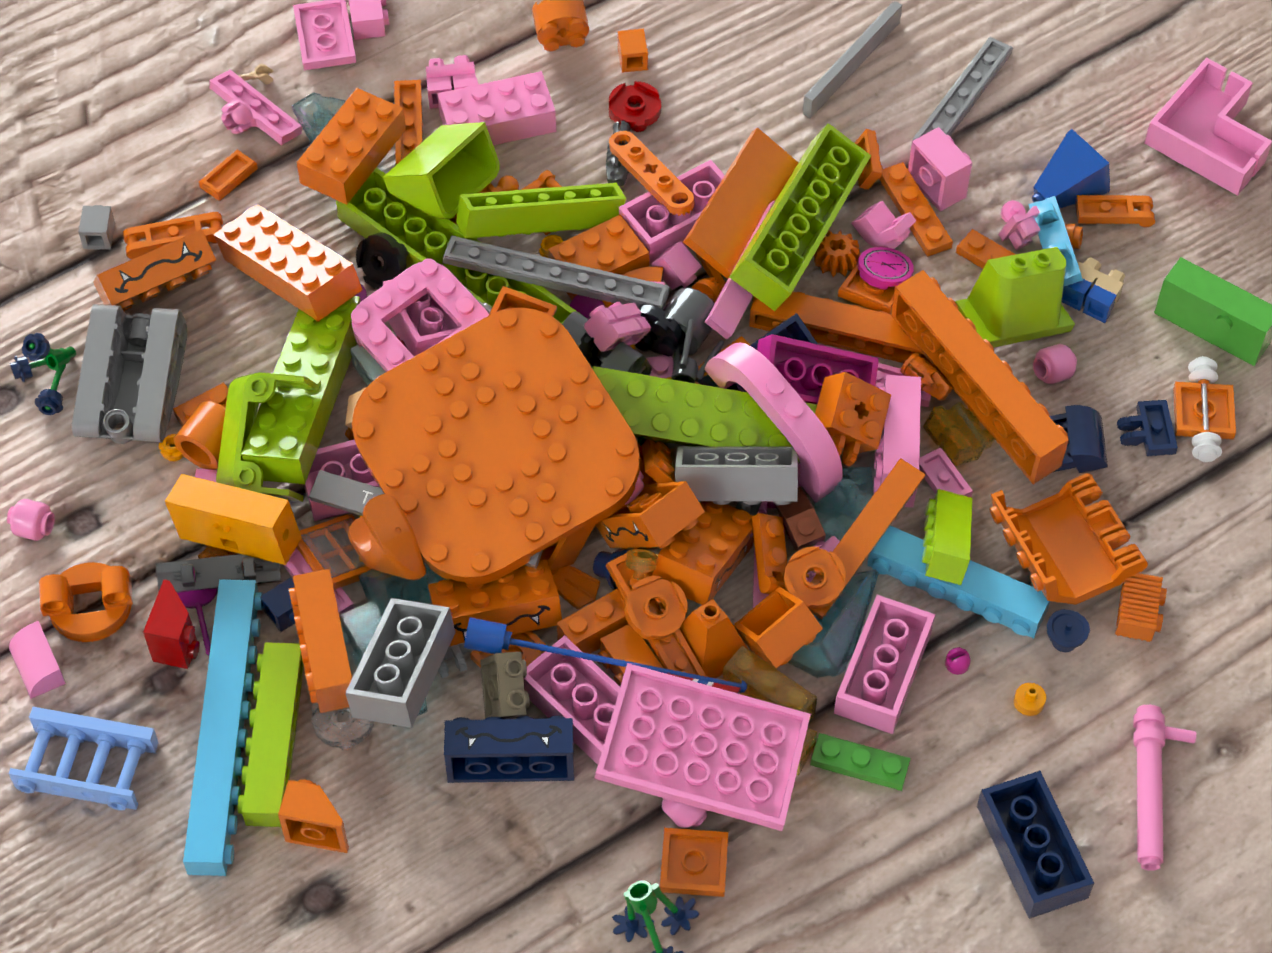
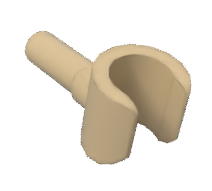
M259 64L254 72L238 75L244 81L259 79L266 85L273 82V78L268 75L273 70L265 64Z

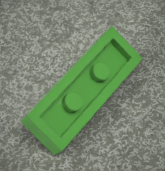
M819 733L810 766L902 791L911 758Z

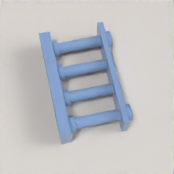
M32 707L29 719L38 735L25 771L14 768L9 770L8 774L15 788L24 793H34V791L107 804L115 810L122 811L126 808L137 810V799L134 792L129 790L140 755L145 752L156 753L159 742L154 728ZM54 735L67 737L68 741L56 775L51 776L38 773L50 737H54ZM84 741L97 743L98 747L86 782L68 779L80 743ZM115 746L127 748L129 751L117 786L100 785L99 781L110 749Z

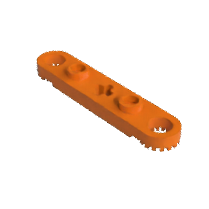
M619 131L610 136V152L619 159V162L661 205L663 204L667 208L669 213H673V215L678 214V216L683 214L684 216L686 213L689 214L690 210L693 211L695 207L693 193L633 133ZM622 141H624V143L627 141L628 143L626 145H617L619 144V142L622 143ZM679 199L686 201L682 204H676V200L679 201Z

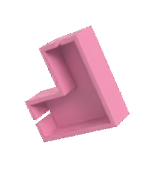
M1206 57L1151 120L1144 144L1238 196L1249 183L1251 177H1254L1266 162L1272 141L1233 120L1247 104L1253 82L1232 71L1229 74L1224 92L1221 91L1227 68Z

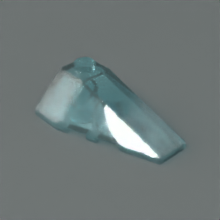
M876 569L856 573L823 620L814 615L823 629L817 634L814 641L802 646L793 654L792 659L788 662L789 664L816 678L824 676L835 677L844 672L846 664L855 651L879 575Z

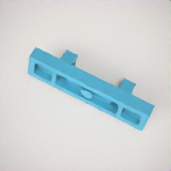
M1053 196L1043 201L1028 204L1030 209L1033 206H1037L1040 211L1035 221L1040 228L1038 237L1042 249L1058 247L1066 259L1064 286L1083 281L1056 197Z

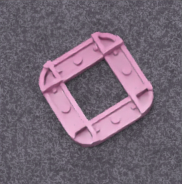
M425 259L420 263L412 265L362 300L351 313L352 328L359 347L363 346L386 372L414 356L384 323L423 295H426L428 298L432 297L460 327L443 340L489 315L486 309L445 266L436 263L433 259Z

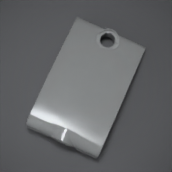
M93 304L72 420V432L75 437L111 439L118 444H125L130 440L163 442L176 399L187 341V324L181 310L153 308L151 315L143 313L126 315L121 306ZM119 423H125L123 428L119 430H113L115 425Z

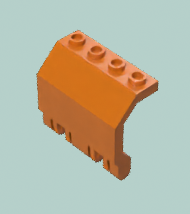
M1090 473L1068 481L1057 494L1023 509L1006 507L1005 495L1002 490L991 494L993 507L989 508L994 522L1002 524L1006 542L1010 547L1013 545L1018 551L1016 556L1021 567L1029 569L1032 574L1030 575V580L1037 592L1042 591L1047 601L1077 605L1121 585L1125 579L1144 571L1148 566L1147 560L1135 544H1130L1113 551L1128 542L1131 536L1108 500H1102L1085 507L1101 498L1103 493Z

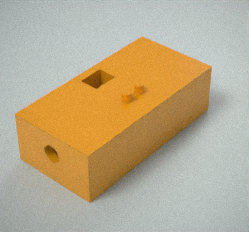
M184 474L180 475L165 499V504L180 539L286 565L302 538L289 500Z

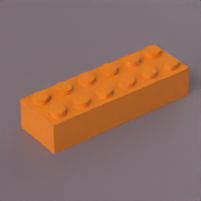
M258 204L247 209L244 214L234 221L225 224L222 229L214 233L225 261L316 321H320L363 290L353 263Z

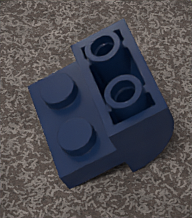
M1071 405L1065 406L1066 413L1049 416L1056 425L1064 428L1069 439L1062 466L1054 472L1077 468L1079 473L1108 467L1103 421L1097 410L1088 406Z

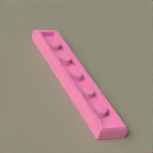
M772 201L767 206L762 218L760 219L756 229L754 230L740 258L742 257L743 253L745 252L746 248L748 247L749 243L756 234L757 230L759 229L760 225L762 224L763 220L765 219L766 215L770 211L775 201ZM728 278L705 323L725 339H728L733 335L753 295Z

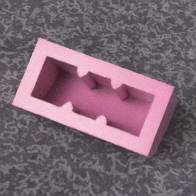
M39 621L17 632L10 641L9 650L30 699L66 684Z

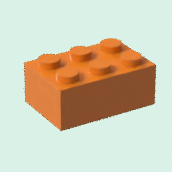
M621 215L613 217L548 249V258L620 275L635 269L649 267V251ZM566 292L571 300L577 296V294Z

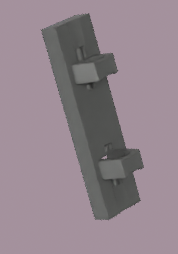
M243 554L156 564L158 591L164 579L170 580L177 593L218 588L219 579L256 580L257 584L281 581L279 563ZM242 563H243V567H244V576H243V571H242Z

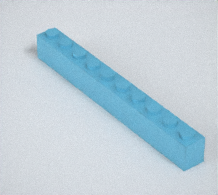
M219 579L183 858L188 875L226 876L228 864H233L234 846L230 845L231 835H236L238 819L237 815H234L235 805H238V798L241 795V787L237 786L238 776H242L244 766L241 748H246L248 737L247 729H244L245 719L250 718L251 702L247 701L248 692H253L254 674L250 673L251 664L257 663V646H254V638L260 636L261 629L257 613L258 610H263L260 598L263 592L258 591L256 580Z

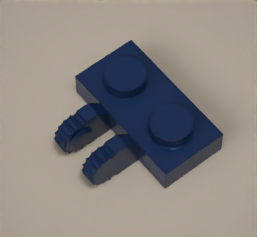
M1167 400L1138 401L1136 406L1137 416H1126L1117 421L1119 430L1133 431L1123 433L1120 436L1122 445L1138 446L1144 442L1147 456L1176 454L1178 447Z

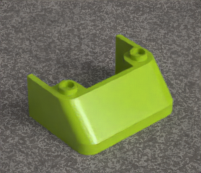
M262 372L234 379L228 388L216 482L289 501L303 502L304 496L294 491L262 487L264 479L262 469L253 462L243 461L241 453L258 413L259 403L269 401L273 397L276 387L318 390L319 385L305 376Z

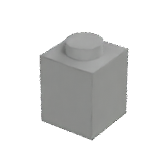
M83 206L78 231L83 249L111 250L115 229V220L111 206Z

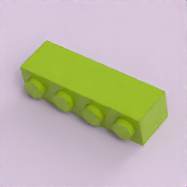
M938 489L935 499L929 498L925 510V516H927L924 525L926 533L923 541L925 549L922 556V563H926L925 576L961 585L970 562L972 498Z

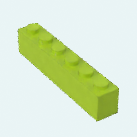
M617 183L460 194L456 223L465 239L583 230L593 228L618 216L619 207L626 203V197Z
M265 642L263 654H258L257 672H261L260 681H255L253 687V698L257 700L256 709H251L249 718L250 728H253L252 737H247L246 756H249L248 766H243L242 785H245L244 795H239L238 814L243 815L246 826L281 827L278 813L291 775L304 671L300 644Z

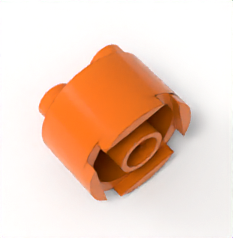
M543 0L538 5L537 2L533 5L532 13L537 39L546 51H555L559 46L570 45L572 47H580L584 45L585 38L589 33V25L583 0Z

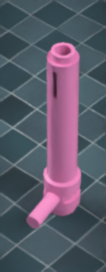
M1141 705L1136 709V713L1133 716V725L1136 729L1133 733V743L1137 748V860L1141 864L1142 869L1154 871L1160 869V864L1163 863L1162 748L1165 746V739L1194 744L1197 734L1196 731L1165 726V715L1162 714L1160 707L1156 705Z

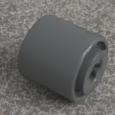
M681 288L676 291L663 309L666 312L663 316L670 322L674 318L682 329L683 339L678 346L680 348V355L683 353L690 319L694 320L689 356L698 351L712 330L705 323V320L715 303L706 294L692 288Z

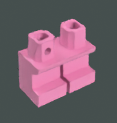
M467 55L456 56L454 64L444 65L443 59L433 58L429 60V67H426L429 109L439 108L437 93L450 91L452 88L455 90L478 85L474 62H470Z

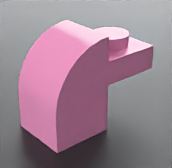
M881 201L868 207L851 224L861 237L874 248L886 247L895 249L909 236L908 234L911 232L909 227L916 222V219L910 212L895 218L885 203Z

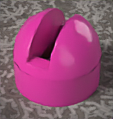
M961 647L951 649L945 660L947 670L956 675L965 673L970 666V655L966 649Z

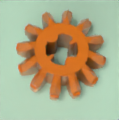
M841 229L837 234L829 230L814 254L815 266L821 267L822 274L830 271L833 277L836 273H840L845 277L847 271H852L857 265L861 255L858 240H853L851 233L843 235Z

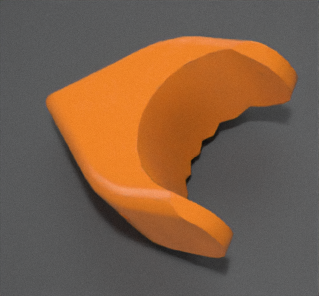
M386 494L371 498L363 509V516L352 522L348 529V538L363 563L372 570L405 579L417 580L424 577L426 567L416 537L397 500Z

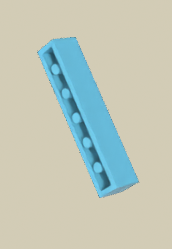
M891 525L869 554L867 566L877 573L887 574L899 579L907 586H915L928 592L934 598H942L954 603L964 611H972L983 616L989 622L1002 624L1011 628L1019 635H1027L1034 638L1049 608L1050 601H1047L1042 591L1037 592L1030 585L972 560L969 562L961 585L925 576L926 563H922L925 549L923 547L924 540Z

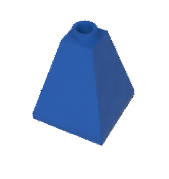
M1073 129L1069 130L1036 182L1034 195L1032 196L1033 202L1043 201L1046 198L1055 196L1060 209L1075 204L1077 195H1103L1110 191L1109 162Z

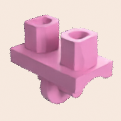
M1014 200L1006 202L1001 209V217L1006 222V225L998 234L1001 240L1010 239L1015 250L1029 245L1033 241L1031 237L1040 232V228L1035 221V218L1040 213L1037 206L1031 207L1028 213H1026L1024 206L1020 202Z

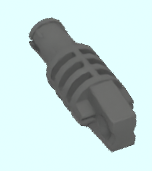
M619 121L614 123L613 134L619 131H630V125L627 122L621 121V129L619 130ZM622 141V143L619 142L617 145H626L628 143L627 141L625 143ZM608 143L606 157L608 183H617L618 186H624L629 171L610 152Z

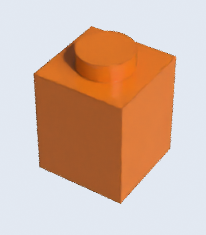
M644 29L618 31V54L622 73L648 70V49Z

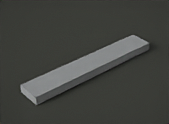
M897 1L892 2L804 95V115L811 118L900 23L902 4Z
M989 37L913 140L937 127L946 135L951 136L1010 57L1013 47Z

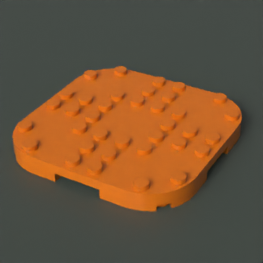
M509 308L495 312L385 372L365 388L356 403L353 413L352 431L359 453L383 493L394 497L412 527L423 561L442 578L466 582V585L485 584L498 580L530 562L531 556L580 528L585 531L616 513L632 496L640 472V457L636 438L574 339L558 320L535 309Z

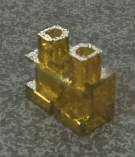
M961 402L955 404L949 410H946L943 406L934 407L923 425L924 430L936 446L942 448L955 467L978 460L982 452L990 448L995 441L987 429L979 427L978 418L969 408L966 409Z

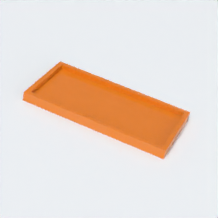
M757 127L750 134L683 243L728 279L767 206L772 201H776L799 162Z

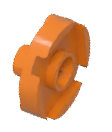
M805 547L794 553L788 561L784 574L785 589L804 601L809 609L827 607L833 604L844 590L845 567L835 553L820 549V547ZM810 571H814L815 574L821 573L824 579H820L821 583L817 585L813 582L809 583L806 578H809L810 575L807 573Z
M649 576L639 580L632 587L624 601L626 619L631 628L643 639H663L674 634L685 620L688 608L686 596L679 585L673 581L669 582L662 579L660 576ZM654 600L656 604L662 603L664 609L660 610L661 615L650 612L648 608L651 606L649 604L650 601Z

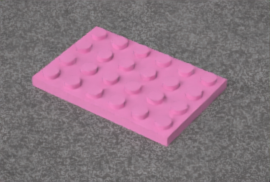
M627 663L594 779L782 831L811 714Z

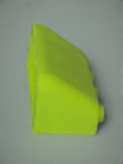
M485 122L441 125L386 173L383 179L386 188L392 196L437 219H451L458 213L460 194L480 193L497 177L500 165Z

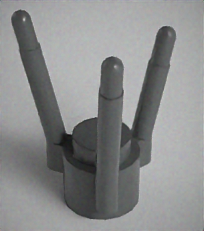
M690 319L681 360L680 348L678 347L674 352L671 379L689 383L698 382L706 372L704 369L707 362L719 353L724 345V341L720 340L699 369L697 362L688 357L694 327V320Z

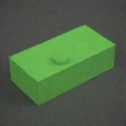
M1182 257L1179 258L1165 277L1154 311L1155 314L1253 366L1256 365L1272 340V304Z

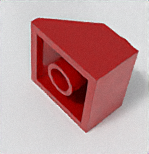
M164 579L143 634L153 662L188 669L191 660L196 659L200 642L196 639L195 626L192 625L189 612L170 580Z

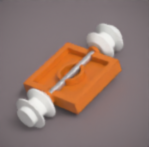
M1201 356L1191 361L1188 365V370L1191 372L1189 374L1190 382L1175 381L1173 387L1175 436L1193 437L1192 445L1194 448L1192 455L1202 462H1212L1222 454V448L1219 446L1222 439L1234 440L1236 435L1233 385L1213 384L1218 379L1216 372L1217 363L1209 357Z

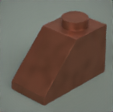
M800 486L798 487V501H791L787 505L775 504L780 517H783V524L796 552L825 540L826 534L814 507Z

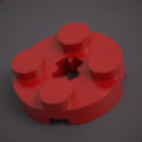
M634 81V85L626 86V83L620 84L609 95V117L615 123L619 121L620 126L621 121H624L630 125V129L633 131L643 132L647 126L655 123L661 115L660 94L655 87L645 82ZM636 103H640V107L637 108L630 107L629 105H635Z

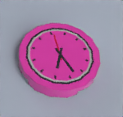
M875 247L864 251L859 257L857 265L860 277L869 285L879 289H887L888 286L896 287L912 277L914 273V266L909 257L900 251L886 247Z

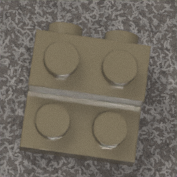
M521 652L496 653L480 660L485 719L488 717H499L501 719L518 718L526 715L530 700L528 692L524 691L523 678H526L527 666L525 660L521 657Z

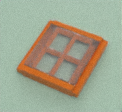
M346 514L300 530L302 538L296 548L314 572L330 568L334 590L382 573L372 570L363 562H360L359 555L348 538V529L352 522L356 520L352 514Z

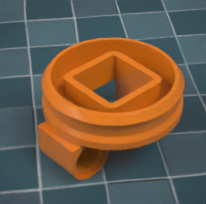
M96 562L82 563L68 568L60 575L50 574L39 580L42 615L50 616L55 629L68 639L78 642L102 640L118 631L129 617L133 604L130 573L125 567L109 566ZM102 591V601L105 610L74 614V595Z

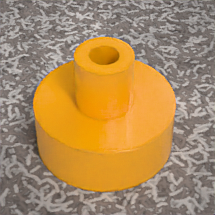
M1035 683L1020 685L1014 696L1015 708L1026 716L1039 714L1046 702L1044 689Z

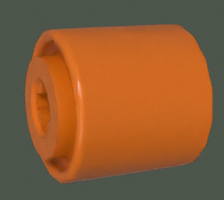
M203 401L199 404L175 435L174 444L179 452L193 464L203 469L216 470L218 468L226 407L212 401Z

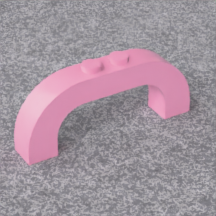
M734 343L707 362L704 370L719 388L727 389L734 383L742 386L787 438L796 451L801 463V474L798 482L815 503L839 487L842 481L843 469L839 453L831 436L815 413L762 353L747 344Z

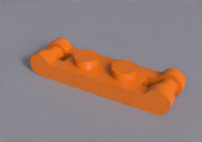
M209 212L127 228L123 231L124 242L127 243L125 248L126 255L129 259H134L200 229L203 230L208 242L218 244L214 233L222 229V215L219 212Z

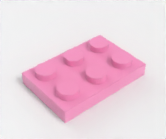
M325 0L293 5L304 70L356 63L345 0Z

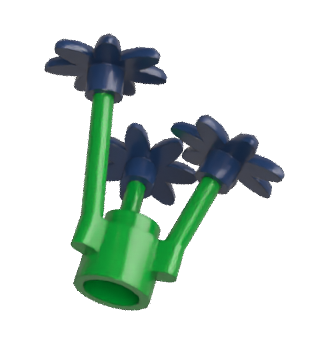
M637 881L629 886L628 890L623 894L627 902L624 910L625 916H612V919L617 924H620L613 929V934L625 933L626 941L631 942L635 933L642 938H647L648 933L644 929L647 928L655 951L652 953H673L674 948L672 946L667 949L662 948L654 927V920L651 919L650 914L656 910L658 898L666 906L664 911L669 915V917L662 921L661 926H671V935L677 934L680 927L689 931L691 925L688 919H695L700 915L698 911L692 910L696 900L692 898L684 904L683 898L679 896L676 899V904H674L661 891L657 883L651 885L648 881Z

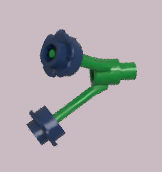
M29 334L23 340L22 353L24 356L17 358V355H15V362L10 363V367L15 380L21 378L23 383L26 379L33 377L31 371L33 368L48 365L50 369L56 371L51 388L42 390L38 398H35V405L41 413L54 415L63 410V396L57 392V388L66 364L70 362L71 358L76 356V350L72 346L65 349L50 348L49 341L43 334Z

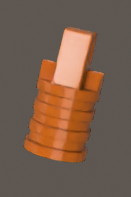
M917 352L912 354L901 367L900 372L904 376L921 377V390L940 401H943L953 389L939 370L934 368L932 364L928 363Z

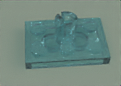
M871 467L842 468V480L837 483L835 489L817 503L813 500L814 510L826 534L824 542L832 536L841 540L872 498Z

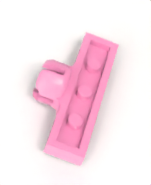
M228 70L210 80V89L228 103L221 109L223 112L221 119L225 127L231 130V133L241 134L256 126L280 145L302 134V126L232 70Z

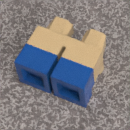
M1089 257L1084 263L1077 262L1083 281L1063 287L1062 303L1078 311L1084 306L1082 313L1106 323L1115 303L1120 299L1125 274L1114 269L1106 275L1100 272V262Z

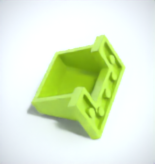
M1058 247L989 259L968 298L955 301L959 312L965 319L968 318L973 322L976 332L983 340H988L993 348L1071 332L1075 326L1074 321L1061 304L1066 259Z

